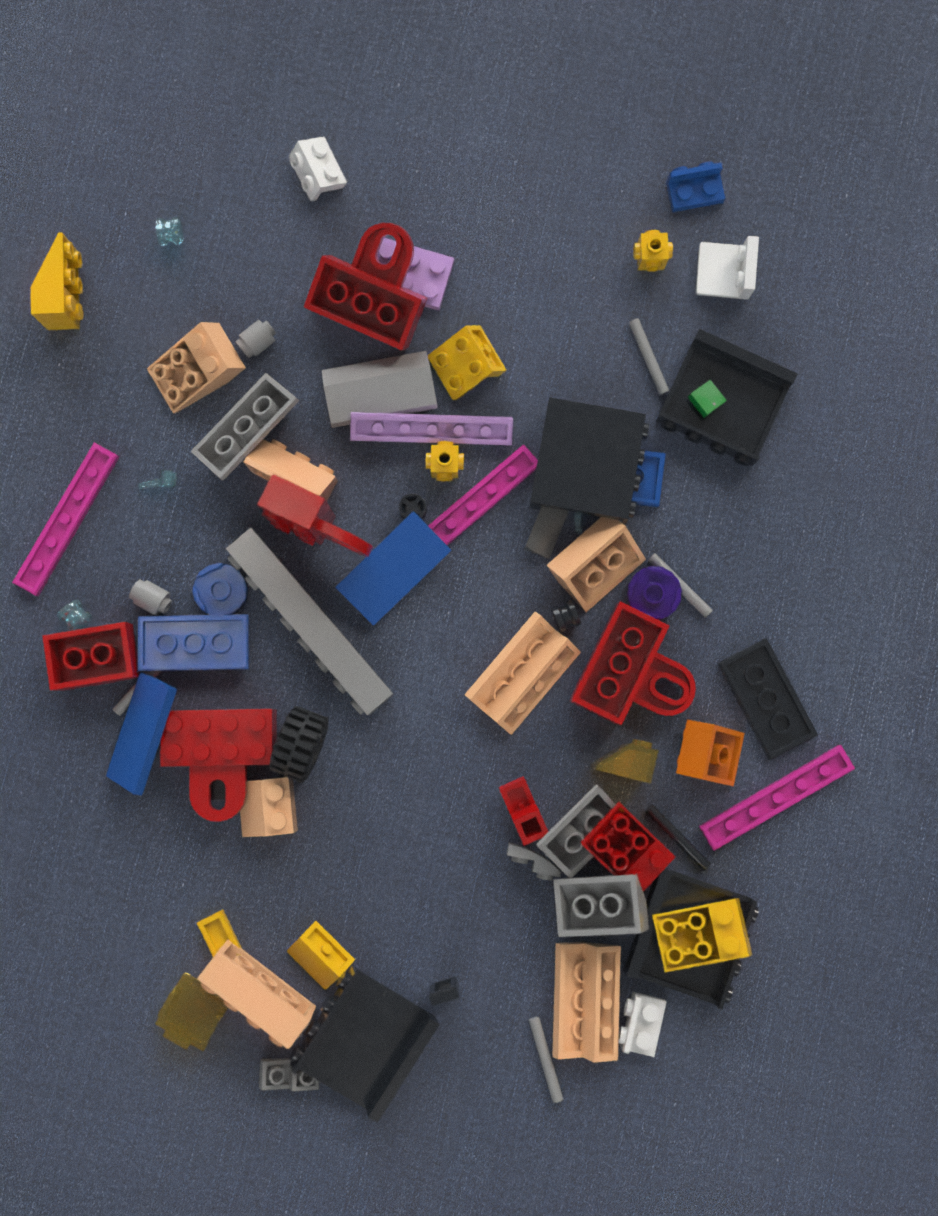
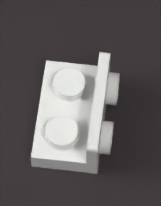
M632 992L631 999L627 998L624 1006V1015L627 1016L625 1027L621 1026L619 1029L618 1040L623 1053L629 1054L631 1051L652 1057L655 1056L666 1006L665 999Z

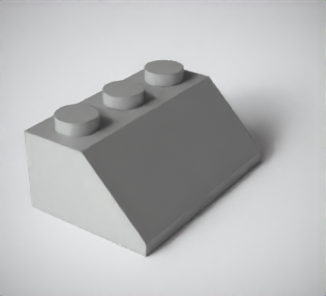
M596 784L536 845L569 878H572L593 857L580 842L616 804Z
M637 874L554 879L558 937L639 934L649 930L646 899Z

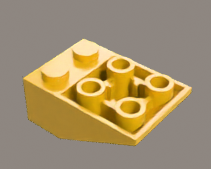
M63 232L57 234L30 287L31 315L47 330L80 329V320L83 319V308L79 303V294L83 292L82 280L79 277V268L82 267V256Z
M739 898L652 915L665 972L752 955Z

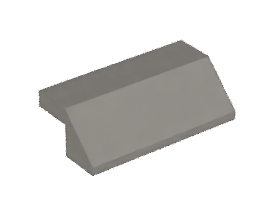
M427 351L322 370L323 386L332 428L351 425V412L409 414L438 408Z

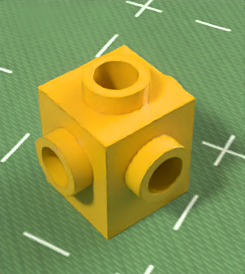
M648 230L641 233L638 243H634L633 256L634 260L637 259L638 270L655 272L665 269L668 260L672 259L673 244L668 242V233H660L659 230Z
M439 441L437 445H431V453H426V469H431V478H436L437 481H452L453 478H458V470H464V453H459V445H453L451 441ZM450 457V460L447 463H442L439 458Z

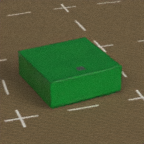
M711 380L688 396L689 400L704 418L727 401Z

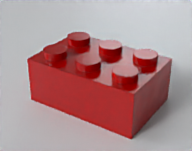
M120 622L42 636L50 691H65L139 677L138 654L134 627L131 623Z

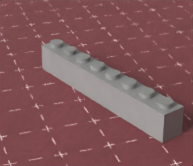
M252 528L248 529L226 548L231 554L227 558L237 570L242 567L248 574L245 578L248 584L255 591L259 588L265 594L262 600L272 611L277 608L283 616L280 619L282 624L290 632L294 629L299 634L300 638L297 640L306 652L312 650L318 657L315 660L316 664L324 673L330 671L336 679L332 682L342 694L346 691L353 698L350 703L360 715L363 712L368 716L371 715L394 695Z

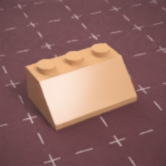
M263 439L245 458L244 464L252 473L269 481L272 474H275L325 498L326 501L338 482L337 478L333 475L334 471L323 464L317 467L309 463L311 459L296 451L295 455L286 451L287 447L274 439H272L271 443Z
M601 517L549 562L547 567L560 585L587 612L642 564L646 558L623 523L617 519Z

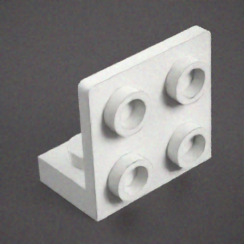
M748 236L743 245L701 242L698 255L696 294L749 299L755 290L759 237Z

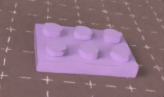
M387 238L383 239L378 252V259L382 264L390 262L396 247V241ZM414 246L413 261L403 287L427 297L425 307L439 311L453 268L454 258Z

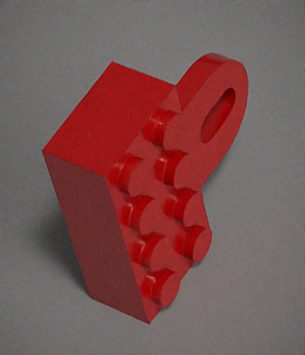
M378 223L371 226L363 234L352 264L331 255H323L304 308L399 350L409 348L428 299L403 287L414 257V245L410 235L399 225ZM392 235L396 240L395 250L390 262L382 264L378 259L379 249L384 237Z
M272 474L257 505L263 510L262 515L267 517L266 519L274 525V528L286 534L292 531L295 533V536L299 537V540L311 546L315 542L322 545L324 539H327L354 553L369 557L373 549L371 544L332 524L336 516L325 498Z
M619 601L569 701L616 725H622L633 702L663 716L682 713L691 705L695 697L696 685L691 672L685 666L657 652L669 629V625ZM659 678H665L679 685L682 689L681 697L678 700H673L660 694L655 688L656 681Z
M277 709L170 711L160 740V767L189 766L190 802L199 816L209 821L220 822L234 817L241 811L247 797V765H270L271 754L277 739ZM215 780L223 781L226 786V803L221 810H217L211 805V785Z

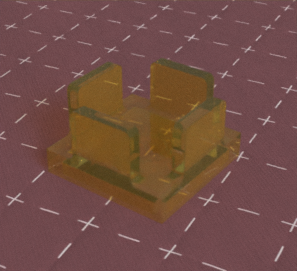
M185 972L176 987L168 995L157 1015L159 1017L155 1024L165 1029L163 1037L187 1050L192 1045L204 1051L228 1007L224 1004V999L216 993L210 994L201 986L202 982Z

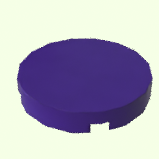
M649 566L641 569L632 577L628 585L627 597L631 607L659 620L668 617L676 611L681 602L682 589L678 578L672 571L660 566Z

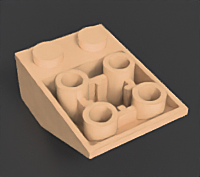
M200 322L151 364L147 370L171 411L177 413L224 386L246 367L220 323Z

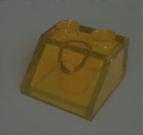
M632 739V744L623 743L592 762L591 768L651 783L659 750L651 749L653 743Z

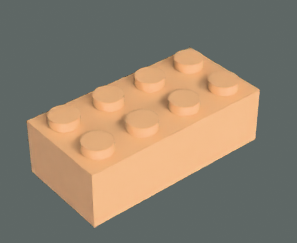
M229 939L197 978L202 982L201 986L210 994L216 993L224 999V1004L234 1012L239 1011L246 1016V1021L252 1027L264 1030L269 1034V1039L279 1047L284 1046L289 1049L310 1022L316 1005L242 948L230 942Z

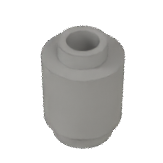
M258 319L239 334L240 338L235 342L249 359L253 355L256 357L274 343L275 339L273 336L276 332L267 321L262 323Z
M139 579L129 594V598L133 600L135 605L155 616H159L161 613L166 614L172 605L171 593L148 580L144 582Z

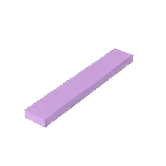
M351 412L350 441L415 443L451 441L453 444L512 445L513 418Z

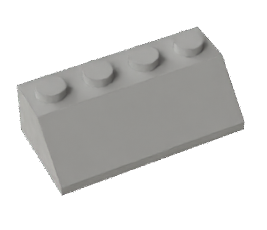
M265 373L191 452L223 481L299 400Z

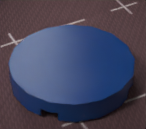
M216 563L208 565L198 573L193 585L192 592L196 604L209 615H233L242 608L247 599L248 587L245 577L239 570L228 564Z

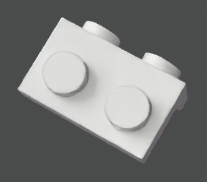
M325 137L301 140L296 143L289 155V159L310 201L317 200L322 192L344 188L347 181Z

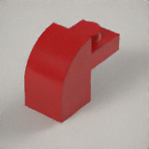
M524 776L498 787L523 845L525 846L543 838L548 833V830Z

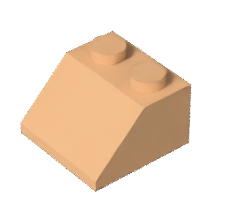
M278 777L247 781V797L240 811L242 837L291 834L298 831L293 779Z

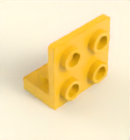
M480 325L463 327L428 355L430 363L452 400H458L487 377H497L507 371Z

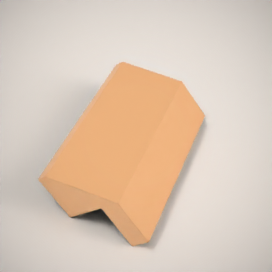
M534 612L465 693V696L512 735L581 652L568 638L556 631L540 614Z
M586 942L556 943L552 1057L556 1059L583 1057L594 1063L618 1060L621 946Z

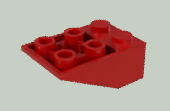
M620 802L580 842L614 876L637 874L643 891L675 858Z

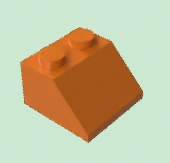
M687 719L686 727L683 731L681 751L677 759L676 774L734 786L745 733Z

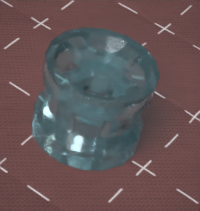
M173 217L167 221L163 218L156 219V232L160 246L167 245L169 242L183 244V230L179 217Z
M78 599L67 604L57 614V618L67 624L68 631L82 629L93 618L90 612L83 610L82 603Z

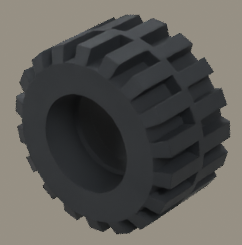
M295 706L287 715L276 739L270 758V771L303 783L309 777L322 749L329 727L328 717Z

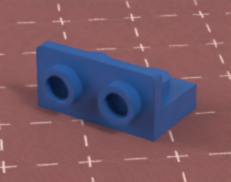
M709 161L700 164L698 167L688 168L681 166L672 170L666 181L672 212L724 203L726 198L720 175L723 169L722 163L714 164Z

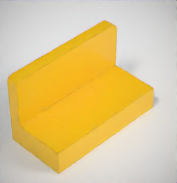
M317 921L287 950V953L325 990L339 979L341 974L355 960Z

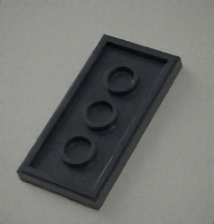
M767 638L717 663L768 760H772L818 736Z

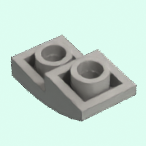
M508 842L506 853L508 856H512L511 861L527 864L528 860H533L531 870L537 873L536 877L552 881L553 876L560 877L561 871L546 857L527 847Z
M290 1058L260 1059L259 1088L261 1090H319L318 1080L301 1070H298L296 1074L291 1072Z

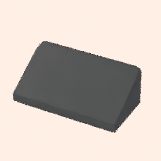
M542 506L524 550L549 559L569 511Z

